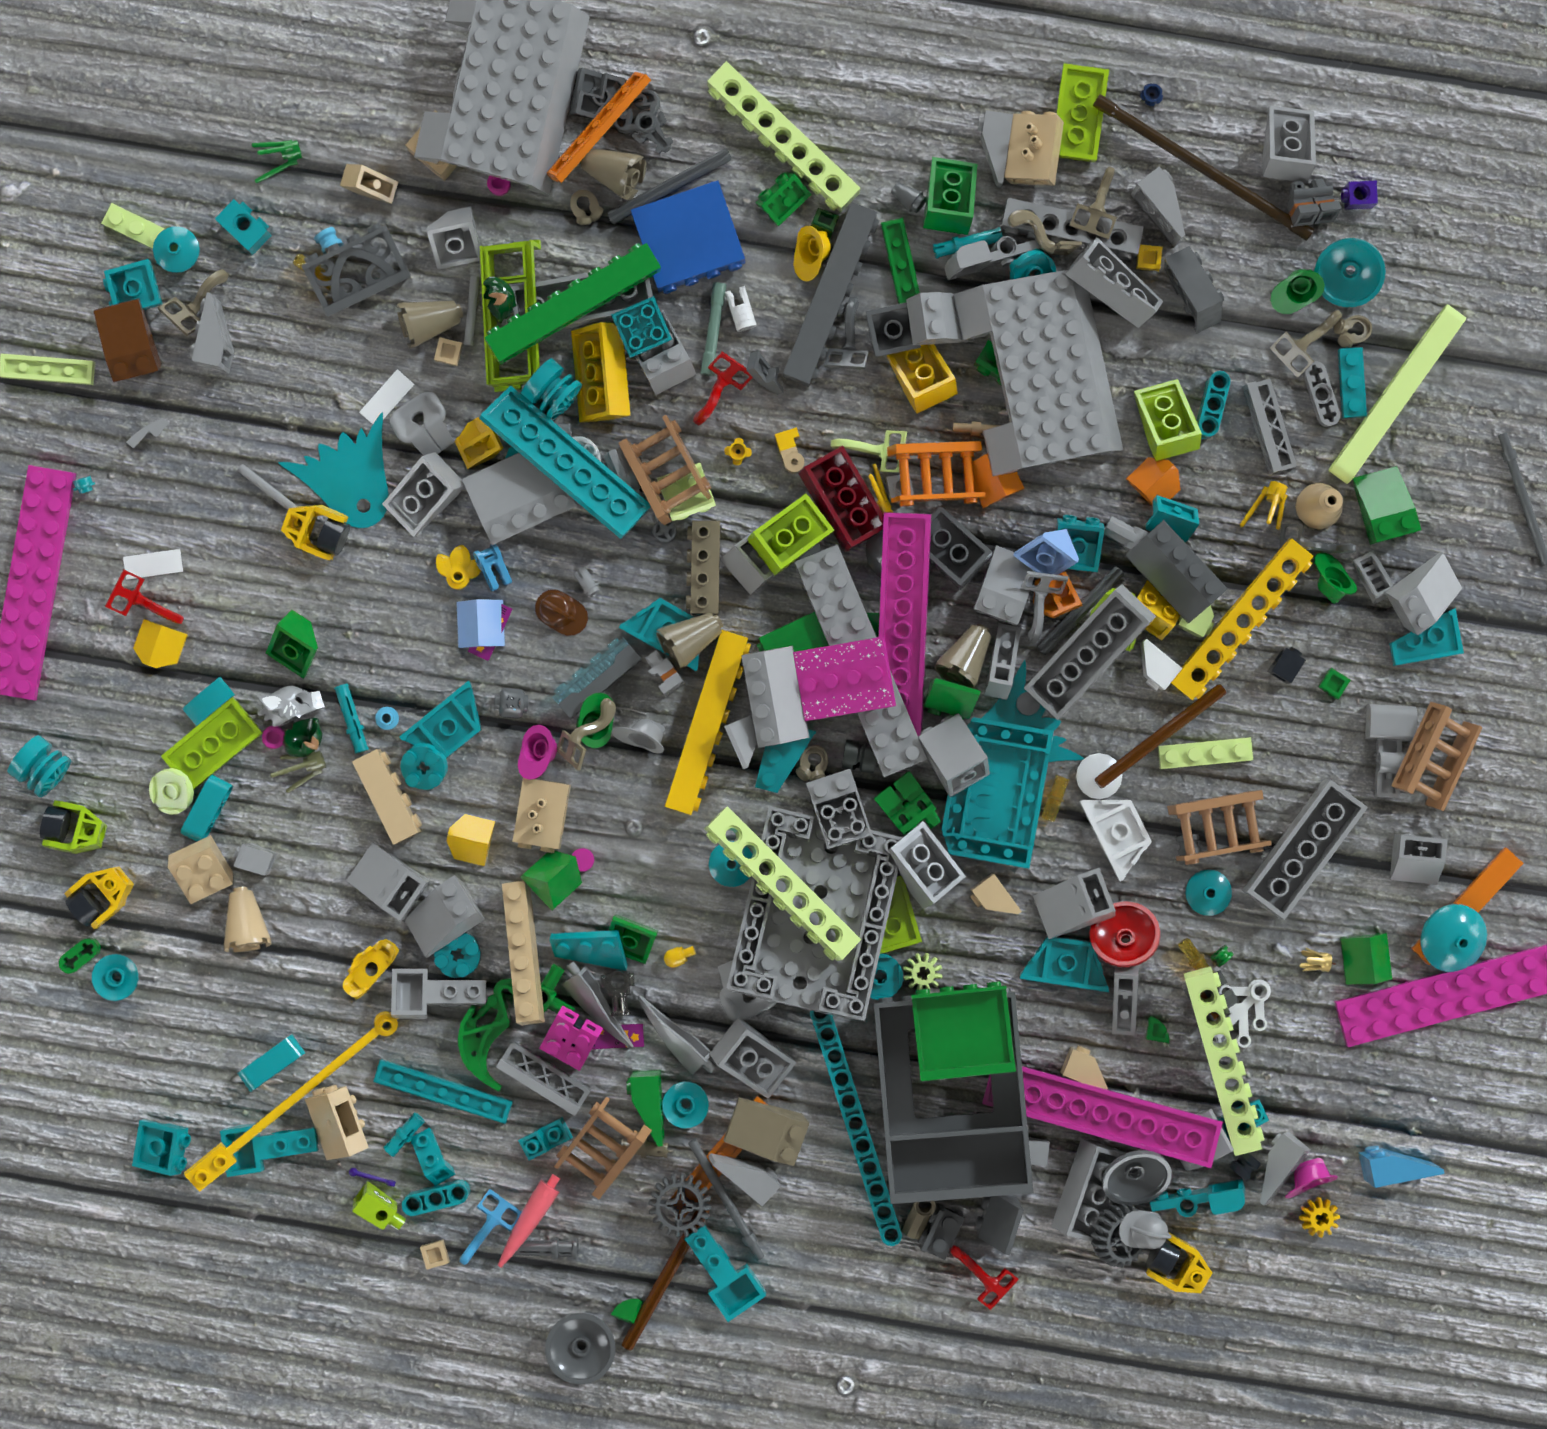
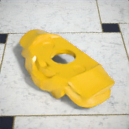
M384 939L378 941L373 947L369 946L363 952L358 953L347 971L349 973L343 981L345 992L355 999H359L393 963L399 953L398 947L390 940ZM371 962H374L378 967V971L374 976H369L366 973V966Z

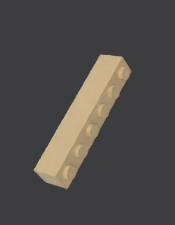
M524 881L503 883L502 891L516 1023L520 1025L544 1023L531 888Z

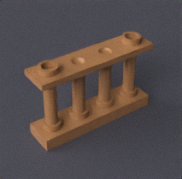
M667 415L662 417L667 427L639 444H631L627 439L619 442L657 519L663 525L672 521L668 514L672 512V508L702 492L708 500L712 498L709 489L712 488L705 476L701 477L679 435L682 432L676 420L671 421ZM672 435L677 446L648 463L641 462L639 456L642 455L643 451ZM682 454L687 465L658 482L651 481L649 477L652 474L651 471ZM692 473L696 481L695 485L667 501L661 500L659 494L662 493V489Z
M1430 702L1391 786L1410 794L1417 790L1428 796L1425 805L1444 811L1483 727L1465 721L1460 725L1449 718L1452 712L1451 708ZM1444 727L1458 734L1452 746L1439 739ZM1434 748L1448 755L1443 767L1429 760ZM1425 769L1438 775L1433 788L1419 781Z
M1262 790L1167 806L1168 814L1177 815V819H1180L1186 855L1176 856V861H1185V865L1199 863V858L1248 849L1250 853L1264 851L1263 847L1270 846L1271 841H1260L1254 809L1256 800L1264 799ZM1242 803V807H1245L1251 843L1238 845L1232 809H1235L1234 804ZM1220 807V810L1224 813L1229 847L1217 849L1211 813H1213L1212 808ZM1199 811V815H1202L1207 851L1195 853L1189 819L1191 812Z
M608 1097L601 1104L598 1102L594 1104L589 1111L590 1119L568 1147L563 1145L556 1155L559 1160L554 1166L558 1169L566 1160L594 1181L593 1184L597 1186L592 1195L597 1199L602 1197L652 1131L646 1125H643L639 1132L636 1130L632 1131L603 1110L610 1100ZM597 1117L627 1138L629 1145H620L593 1125V1122ZM588 1132L614 1151L618 1159L612 1158L610 1160L583 1140L584 1134ZM577 1146L603 1165L607 1173H598L572 1154L571 1151Z

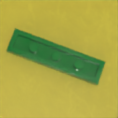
M899 218L881 222L880 225L898 304L907 303L906 299L919 294L920 291L904 219Z

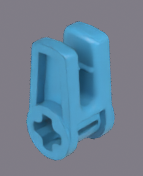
M490 544L489 548L480 552L478 550L473 552L474 559L482 571L491 592L499 588L491 566L496 568L500 576L499 579L502 580L504 585L512 583L502 554L496 544Z

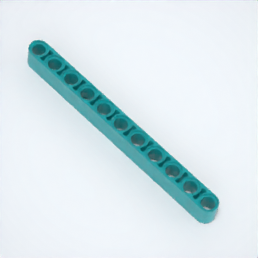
M810 1010V1016L881 1239L886 1245L895 1246L901 1241V1229L893 1204L890 1202V1194L834 1018L828 1014L823 1017H817L814 1011ZM825 1028H831L834 1031V1035L831 1039L826 1040L822 1038L821 1031ZM830 1051H839L841 1053L840 1059L835 1062L828 1059ZM840 1072L846 1073L848 1076L847 1081L843 1084L835 1081V1076ZM845 1095H852L855 1098V1102L850 1106H846L842 1103V1098ZM859 1117L862 1120V1124L858 1128L851 1127L849 1125L851 1118ZM861 1139L869 1142V1146L865 1150H860L856 1147L857 1142ZM866 1162H874L876 1164L875 1170L866 1172L863 1169ZM874 1184L883 1186V1191L879 1194H873L870 1189ZM882 1206H887L890 1208V1213L887 1216H880L877 1213L878 1209ZM893 1228L897 1231V1235L891 1239L885 1237L886 1230Z

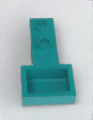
M256 1123L222 1129L220 1131L221 1142L227 1148ZM315 1127L283 1130L266 1135H260L259 1133L233 1154L237 1162L226 1170L227 1177L262 1172L265 1169V1159L317 1152L319 1146Z
M1243 1179L1210 1184L1207 1188L1191 1190L1189 1187L1181 1188L1174 1194L1168 1195V1192H1163L1160 1196L1150 1201L1152 1212L1176 1208L1183 1217L1193 1216L1197 1212L1198 1204L1204 1202L1210 1203L1211 1212L1214 1215L1240 1210L1245 1204V1186ZM1188 1199L1193 1202L1194 1206L1191 1209H1185L1180 1203Z
M704 1225V1227L697 1228V1233L691 1232L689 1236L685 1237V1240L716 1285L708 1290V1294L727 1322H729L766 1296V1291L747 1263L738 1270L734 1268L724 1249L716 1242Z

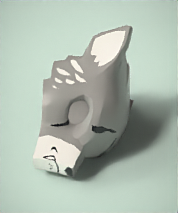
M285 686L270 695L258 697L259 701L255 704V708L259 711L257 713L258 716L263 715L264 721L271 720L273 727L286 725L291 721H299L310 713L325 708L320 691L309 693L296 686Z

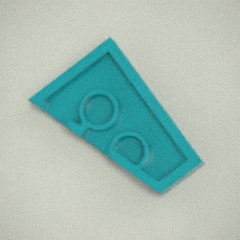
M1456 608L1442 614L1436 623L1419 635L1409 632L1390 642L1393 666L1464 654Z
M808 729L809 738L765 746L755 788L778 793L816 731Z
M618 930L551 933L549 941L554 957L624 971L627 970L628 964Z

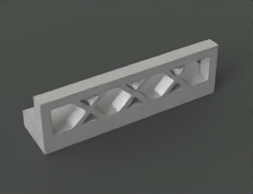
M1271 379L1246 384L1243 386V390L1269 475L1297 467ZM1266 385L1269 394L1265 401L1261 399L1258 387ZM1265 407L1273 410L1275 413L1272 424L1268 422ZM1272 429L1281 433L1282 439L1279 445H1276L1274 442ZM1279 451L1288 456L1290 464L1281 465L1278 455Z
M514 1041L511 1042L496 1066L499 1070L574 1116L591 1091L589 1087ZM513 1048L522 1053L524 1062L515 1064L507 1059ZM526 1056H528L529 1058H531V1059H533V1060L527 1061ZM535 1062L541 1064L544 1074L532 1075L528 1064ZM525 1065L526 1070H524L523 1068H521V1067H519V1066ZM557 1074L562 1078L563 1086L553 1088L549 1084L548 1076ZM545 1077V1082L540 1080L539 1078ZM578 1087L584 1091L578 1102L569 1097L568 1088Z

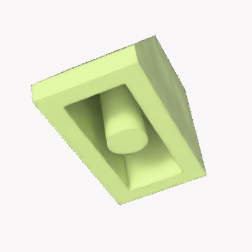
M1211 605L1190 623H1187L1180 616L1175 626L1198 638L1204 637L1205 634L1208 636L1214 626L1212 622L1214 614Z

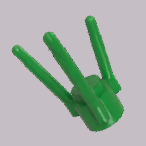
M298 140L252 143L251 146L254 148L275 147L258 150V155L281 152L283 160L288 159V162L255 179V183H259L290 166L297 165V159L302 158Z

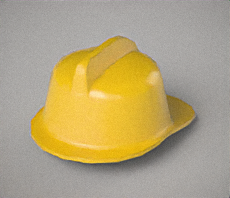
M804 226L798 232L793 266L796 275L802 281L813 280L819 273L822 261L829 256L831 246L827 232L817 231L812 226Z

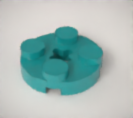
M1040 249L1028 251L1011 262L1010 280L1030 277L1029 273L1036 269L1037 271L1034 272V275L1056 272L1055 263L1048 254Z
M419 743L412 746L403 755L400 768L409 787L429 790L437 787L443 781L448 771V763L442 752L439 753L435 746ZM421 762L429 766V769L426 771L420 769Z
M465 932L435 952L434 962L439 970L449 977H465L478 967L481 960V950L477 940L471 934ZM460 948L461 954L464 957L456 961L451 953L452 950L456 951Z
M882 953L879 955L875 974H877V970H882V973L886 974V978L882 979V983H878L877 979H874L870 998L875 1000L892 997L903 983V971L899 963L890 955Z

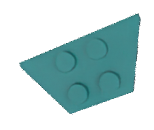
M659 598L620 624L619 628L664 653L656 636L657 630L661 627L694 618V616ZM699 654L687 665L695 671L698 670Z
M467 681L399 736V738L413 745L419 743L431 744L436 747L435 749L439 753L442 752L446 759L482 730L471 682Z
M1046 936L1019 976L1020 979L1109 992L1098 955L1095 953L1091 942L1061 937L1048 939V936Z

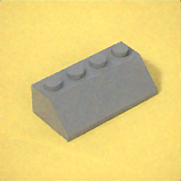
M793 646L741 655L758 748L809 738L807 721L804 719Z

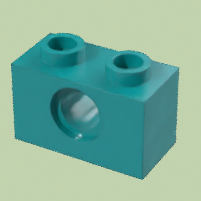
M233 199L215 220L254 255L272 236L267 231L269 226L260 217L257 220L250 214L253 210L243 201L239 204ZM250 221L248 229L240 230L242 222Z

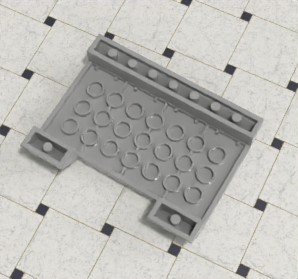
M450 0L445 22L467 29L470 26L451 111L450 113L424 112L414 158L435 164L442 161L526 185V190L549 196L553 180L548 177L547 172L558 159L590 17L574 5L559 0Z
M1067 270L985 284L953 295L962 339L969 340L985 337L989 333L991 335L1010 423L983 431L992 476L1090 455H1105L1123 451L1089 291L1065 275Z

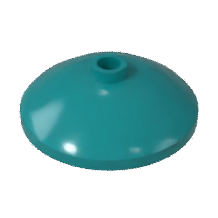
M1344 238L1331 243L1322 251L1317 259L1314 272H1317L1324 280L1325 287L1322 296L1326 300L1341 307H1357L1371 301L1379 293L1384 284L1386 268L1381 253L1371 243L1358 238ZM1351 265L1354 266L1355 271L1348 272L1346 268Z
M1449 904L1439 908L1427 919L1423 926L1420 939L1423 955L1432 966L1444 972H1455L1473 965L1482 955L1487 942V928L1483 918L1477 911L1463 904Z

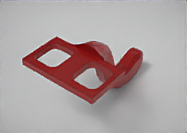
M722 351L708 366V369L717 374V380L707 403L693 418V422L698 426L711 416L725 386L732 384L741 391L753 378L746 371V367ZM720 358L725 359L731 364L725 371H720L714 366ZM738 371H742L749 376L743 384H739L732 379Z
M123 569L105 605L106 608L127 616L132 605H141L176 624H182L184 621L182 615L153 602L141 594L140 588L145 580L144 578ZM126 575H131L138 579L134 590H129L122 586ZM117 595L128 600L123 611H119L111 606Z
M953 1245L949 1249L951 1254L967 1266L984 1284L985 1290L979 1295L977 1300L990 1310L1019 1280L1006 1268L997 1277H992L960 1247ZM1006 1274L1012 1276V1280L1006 1286H1001L999 1284L1000 1280ZM993 1291L997 1296L991 1303H985L983 1301L984 1298Z

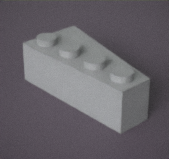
M1098 238L1078 255L1065 273V275L1137 328L1153 316L1163 303Z

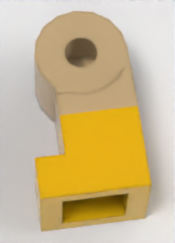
M797 427L774 435L784 467L792 474L799 473L804 466V458L798 453L794 439L799 438Z

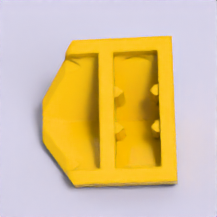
M479 417L467 423L460 436L455 439V444L467 469L495 458L503 449L498 435L483 423Z
M143 619L133 649L145 665L159 668L178 664L188 634Z
M464 814L449 827L446 842L453 858L485 866L496 821Z

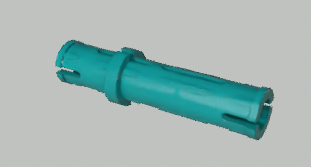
M997 227L996 229L961 238L955 236L952 237V240L933 244V252L936 253L935 258L938 259L939 257L955 254L962 246L979 241H986L987 245L996 243L1003 237L1001 228Z
M343 684L334 687L347 726L346 734L350 735L354 753L358 754L369 750L363 733L364 726L360 724L349 685Z

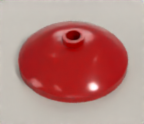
M1128 901L1113 903L1115 917L1091 925V945L1095 953L1110 965L1133 967L1142 964L1158 948L1160 942L1159 923L1154 914L1143 905ZM1125 938L1130 940L1128 943L1122 942Z

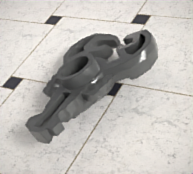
M643 89L632 103L643 100L640 103H636L635 106L641 109H649V111L638 113L634 123H632V110L629 109L626 116H624V111L614 122V127L620 133L626 135L632 132H639L632 134L636 141L644 143L649 139L654 144H657L656 152L659 154L661 152L667 153L671 149L673 140L671 137L665 138L661 129L667 122L663 112L660 111L656 117L657 111L661 107L660 98L654 91Z

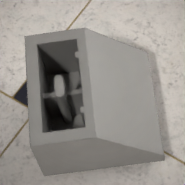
M1394 834L1390 880L1437 885L1446 862L1448 839Z

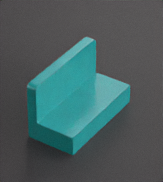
M1156 495L1152 501L1153 515L1145 525L1146 530L1152 531L1164 520L1186 543L1199 526L1198 509Z

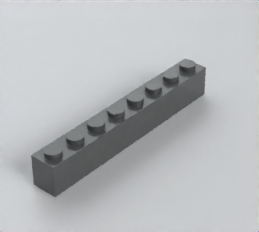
M851 202L783 373L784 378L809 387L811 382H816L820 372L819 369H816L819 360L824 361L828 352V348L825 347L827 340L833 339L837 327L833 326L836 317L839 319L842 317L845 309L842 302L845 296L850 297L854 286L850 282L853 275L858 276L863 263L859 262L862 254H867L871 242L868 241L870 232L875 234L880 220L876 219V211Z

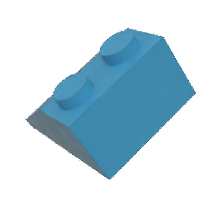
M1379 1146L1366 1147L1365 1151L1358 1153L1363 1178L1375 1188L1444 1174V1169L1431 1161L1379 1148Z

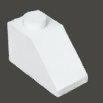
M1145 639L1140 643L1143 676L1148 679L1146 683L1156 691L1158 689L1161 691L1165 690L1183 668L1148 639Z

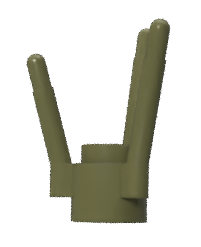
M314 751L309 756H306L307 758L303 759V763L271 773L270 777L281 776L304 767L307 772L312 771L287 788L286 792L290 793L314 776L322 774V769L326 768V763L321 751ZM281 755V756H280V759H281V760H284V759L303 758V757H292V756H290V755Z

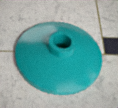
M179 226L169 227L161 231L153 244V255L156 262L163 269L172 273H181L189 270L197 262L200 253L199 242L195 235L188 229ZM177 244L178 249L172 252L171 246Z
M720 844L716 846L709 857V870L712 877L719 884L727 887H736L747 882L750 878L740 870L741 865L734 859L736 867L730 869L727 866V862L730 859L723 853L724 848ZM747 846L743 848V856L751 859L753 855L751 850Z
M1207 869L1195 873L1189 879L1185 894L1189 906L1195 912L1205 916H1213L1227 908L1231 901L1232 888L1230 882L1222 873ZM1208 889L1214 890L1212 897L1207 896L1206 892Z
M107 955L100 959L93 968V987L101 997L107 1000L118 1001L125 999L135 991L138 985L139 974L137 967L131 959L124 955ZM116 972L120 973L121 979L119 981L114 979V974Z
M679 1082L671 1086L665 1093L662 1108L666 1119L671 1124L679 1128H692L705 1119L709 1109V1101L705 1091L699 1085L692 1082ZM683 1100H688L690 1102V1106L688 1108H684L682 1106L681 1102Z

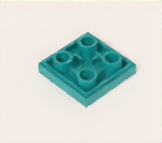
M654 296L611 314L630 358L673 340Z

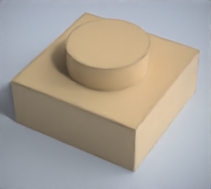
M439 337L434 360L458 366L463 343Z
M444 1239L420 1247L426 1270L450 1262Z

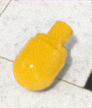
M682 946L675 947L665 953L664 962L668 967H678L688 961V957L696 955V951L693 946L686 949Z

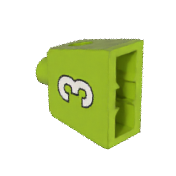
M368 1180L353 1200L352 1212L381 1230H384L388 1224L399 1230L406 1220L405 1217L397 1213L398 1203Z

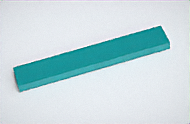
M383 1059L379 1061L373 1080L374 1083L503 1124L507 1122L513 1103L512 1100Z

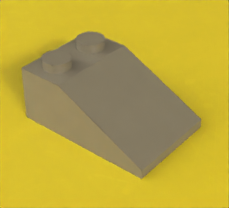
M738 1097L723 1141L771 1161L795 1166L809 1122L802 1113Z

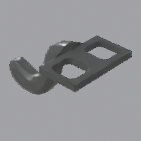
M850 297L846 305L845 345L842 349H828L824 367L866 368L869 350H857L855 347V313L859 306L857 297ZM832 354L843 355L839 363L828 361ZM854 355L865 356L862 364L851 363Z
M1281 524L1279 549L1287 541L1285 538L1286 528L1296 526L1298 527V538L1295 541L1306 550L1341 554L1356 552V545L1352 543L1337 544L1307 540L1303 537L1304 524ZM1284 562L1282 565L1293 566V563Z

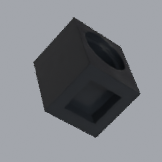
M1287 647L1282 648L1267 672L1285 684H1291L1306 659L1302 658V653L1293 647L1289 649Z

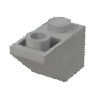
M254 843L242 844L234 853L233 860H236L234 867L264 876L269 875L278 853Z

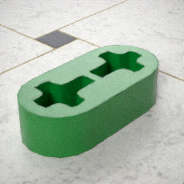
M87 938L77 943L60 957V970L67 974L79 971L99 955L101 951L100 943L94 938ZM85 944H92L94 946L91 949L93 954L90 952L84 955L81 954L86 949ZM77 956L78 960L73 963L74 968L72 966L67 967V958L72 959Z

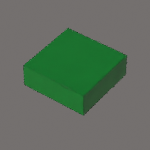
M1329 668L1318 688L1338 700L1351 680L1335 669Z

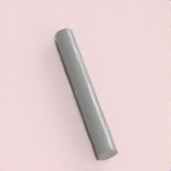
M470 276L464 346L469 347L473 346L479 289V277Z
M244 464L238 468L237 471L285 509L298 507Z

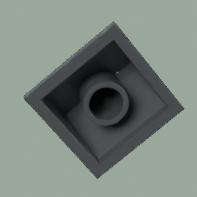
M907 303L866 311L869 338L875 357L921 348V345H913Z

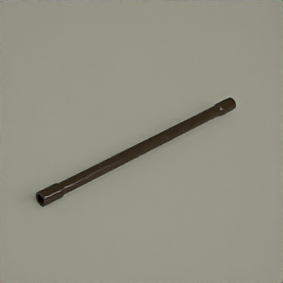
M1101 94L1097 97L1093 107L1109 117L1115 118L1286 226L1291 232L1305 241L1312 235L1314 229L1309 225L1293 227L1290 215L1124 111Z

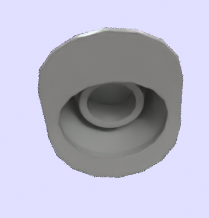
M639 719L629 728L615 727L612 729L613 736L624 743L644 748L653 753H663L664 751L661 740L665 727L650 719Z
M1131 1211L1125 1215L1119 1226L1121 1241L1133 1248H1160L1166 1239L1171 1238L1166 1223L1155 1212Z

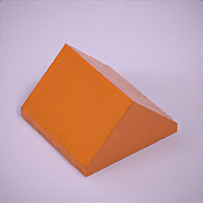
M988 453L972 462L974 491L986 492V497L978 499L982 508L1025 489L1017 471L992 476Z

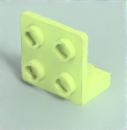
M701 463L695 464L701 477H704L705 474ZM692 473L662 489L661 492L664 500L667 501L696 484ZM669 474L664 475V476H661V477H658V478H657V481L663 479L664 477L668 476ZM700 492L672 508V512L669 514L672 521L684 520L689 515L697 512H706L711 507L716 506L713 496L708 500Z

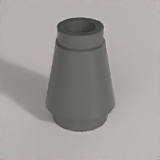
M897 182L891 191V194L909 212L918 213L927 199L923 196V192L900 182Z

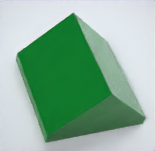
M554 851V853L547 852L520 876L552 911L582 884L576 857Z
M615 914L608 931H619L627 958L646 965L658 930Z
M1387 933L1340 938L1346 985L1377 984L1392 980Z

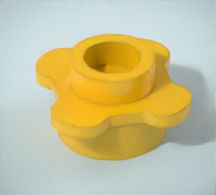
M736 438L734 443L725 447L724 453L731 457L734 465L739 466L742 464V460L752 455V450L746 447L743 439Z

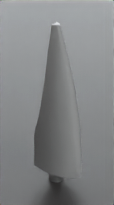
M574 961L568 964L566 967L572 976L565 980L562 986L602 1028L620 1042L632 1048L633 1044L613 1014L599 983L586 966L579 969Z
M641 995L638 997L658 1035L691 1075L701 1066L709 1073L716 1068L709 1060L711 1057L709 1053L711 1051L697 1037L679 1027Z

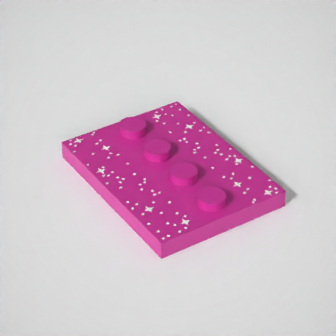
M884 636L793 652L805 721L896 706Z

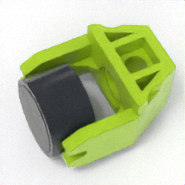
M54 800L53 806H48L44 812L40 826V839L43 840L42 845L44 847L78 854L102 848L107 825L84 806ZM71 812H75L79 815L73 840L71 843L64 844L63 842L70 826Z

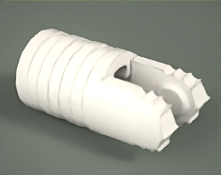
M745 286L739 287V293L744 304L735 306L733 293L731 291L725 292L737 332L746 331L757 326Z

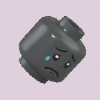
M502 688L500 695H495L494 709H498L499 715L503 718L519 719L523 716V713L527 714L528 695H525L522 689Z

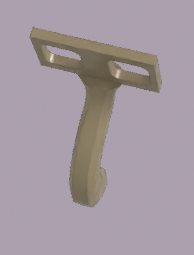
M1108 167L1105 170L1094 204L1087 207L1077 203L1069 226L1106 239L1110 238L1117 217L1107 214L1104 205L1115 173L1114 168ZM1078 209L1090 212V218L1086 226L1074 222ZM1102 216L1112 220L1110 231L1107 234L1096 230L1099 218Z
M1016 210L1008 217V224L1012 227L1021 224L1032 226L1040 248L1048 255H1069L1082 245V242L1059 241L1056 244L1047 238L1041 220L1031 211Z
M221 269L207 277L200 286L192 303L184 305L179 299L174 297L159 306L158 310L186 336L195 332V327L188 330L181 322L188 318H191L196 323L198 320L200 321L197 313L200 310L202 299L206 298V293L210 292L213 287L226 282L229 274L224 269ZM175 303L182 310L172 315L165 307Z
M1339 310L1334 311L1319 327L1299 340H1294L1286 331L1270 349L1299 378L1315 362L1306 352L1308 346L1333 328L1343 314ZM1283 338H1286L1292 344V348L1286 355L1281 354L1276 348V345ZM1299 354L1308 361V365L1301 372L1297 371L1292 365V361Z
M609 698L603 699L601 702V716L597 721L582 725L571 734L562 730L557 752L576 770L581 769L586 749L580 744L582 738L601 731L614 718L616 706ZM564 738L569 741L567 752H564L562 749ZM576 748L581 752L578 763L574 761Z

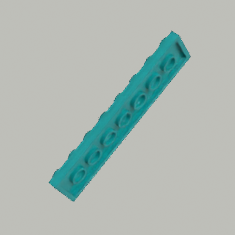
M512 386L508 387L480 415L479 419L620 539L650 510L651 505L648 501Z

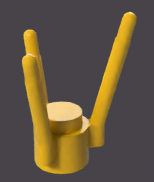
M873 464L872 467L877 483L872 474L869 475V479L878 499L876 503L883 514L884 512L893 513L876 464Z
M1270 481L1268 487H1263L1260 496L1240 523V527L1245 526L1264 497L1267 496L1266 500L1272 503L1266 523L1268 525L1271 524L1276 506L1279 504L1276 529L1279 530L1285 501L1288 496L1286 495L1288 487L1280 482Z

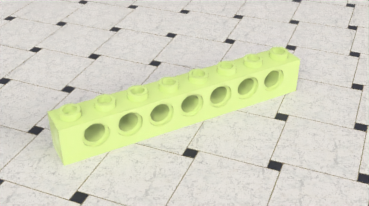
M727 61L707 81L709 94L715 100L720 98L726 104L724 106L725 109L732 116L738 115L743 120L741 122L742 125L749 132L753 130L759 135L758 140L765 147L768 148L770 146L775 150V156L782 163L787 162L792 167L791 171L799 179L804 178L809 183L808 187L816 195L820 193L826 199L825 203L833 211L837 209L841 213L860 194L861 188ZM734 87L738 90V93L735 96H729L726 90ZM747 103H751L755 106V109L747 112L742 107ZM763 119H769L772 124L764 128L760 126L759 122ZM786 135L789 140L781 144L776 141V137ZM797 150H801L805 153V157L803 159H796L792 154ZM813 166H818L822 172L819 175H813L809 169ZM829 182H835L839 188L836 191H830L826 188V185Z
M728 806L704 828L708 832L706 834L708 839L714 844L719 843L724 848L723 853L731 861L735 859L741 865L740 870L747 877L750 878L752 876L758 882L756 886L764 894L769 893L774 898L773 903L780 910L783 911L785 909L791 915L790 920L796 926H802L808 932L806 934L813 943H819L824 948L823 952L829 959L843 960L861 941ZM727 830H732L736 834L734 842L726 839ZM745 846L751 848L753 852L751 859L743 856L742 850ZM761 863L768 865V875L760 873L759 866ZM778 879L783 880L786 884L784 892H780L776 888ZM795 896L802 899V907L800 909L793 905V898ZM812 912L816 913L819 917L817 925H813L810 922L809 917ZM829 929L833 930L836 935L833 942H830L826 937Z
M1210 966L1184 973L1227 1131L1234 1149V1155L1237 1156L1261 1150L1260 1142L1265 1140L1261 1127L1256 1128L1254 1120L1259 1119L1255 1105L1250 1106L1248 1097H1252L1249 1083L1244 1084L1242 1075H1246L1243 1061L1238 1062L1236 1053H1240L1236 1039H1231L1229 1032L1234 1030L1231 1018H1225L1223 1009L1228 1008L1224 994L1219 995L1217 987L1221 986L1218 972L1213 973ZM1204 990H1211L1213 992L1212 996L1208 999L1201 998L1200 994ZM1211 1012L1219 1014V1017L1214 1021H1209L1206 1018ZM1222 1034L1225 1036V1039L1221 1043H1216L1213 1041L1214 1036ZM1224 1056L1231 1058L1230 1063L1227 1065L1219 1063V1060ZM1233 1078L1237 1080V1084L1233 1087L1225 1085L1228 1079ZM1235 1101L1243 1102V1106L1239 1109L1231 1107ZM1241 1123H1248L1250 1125L1247 1130L1241 1131L1238 1129Z

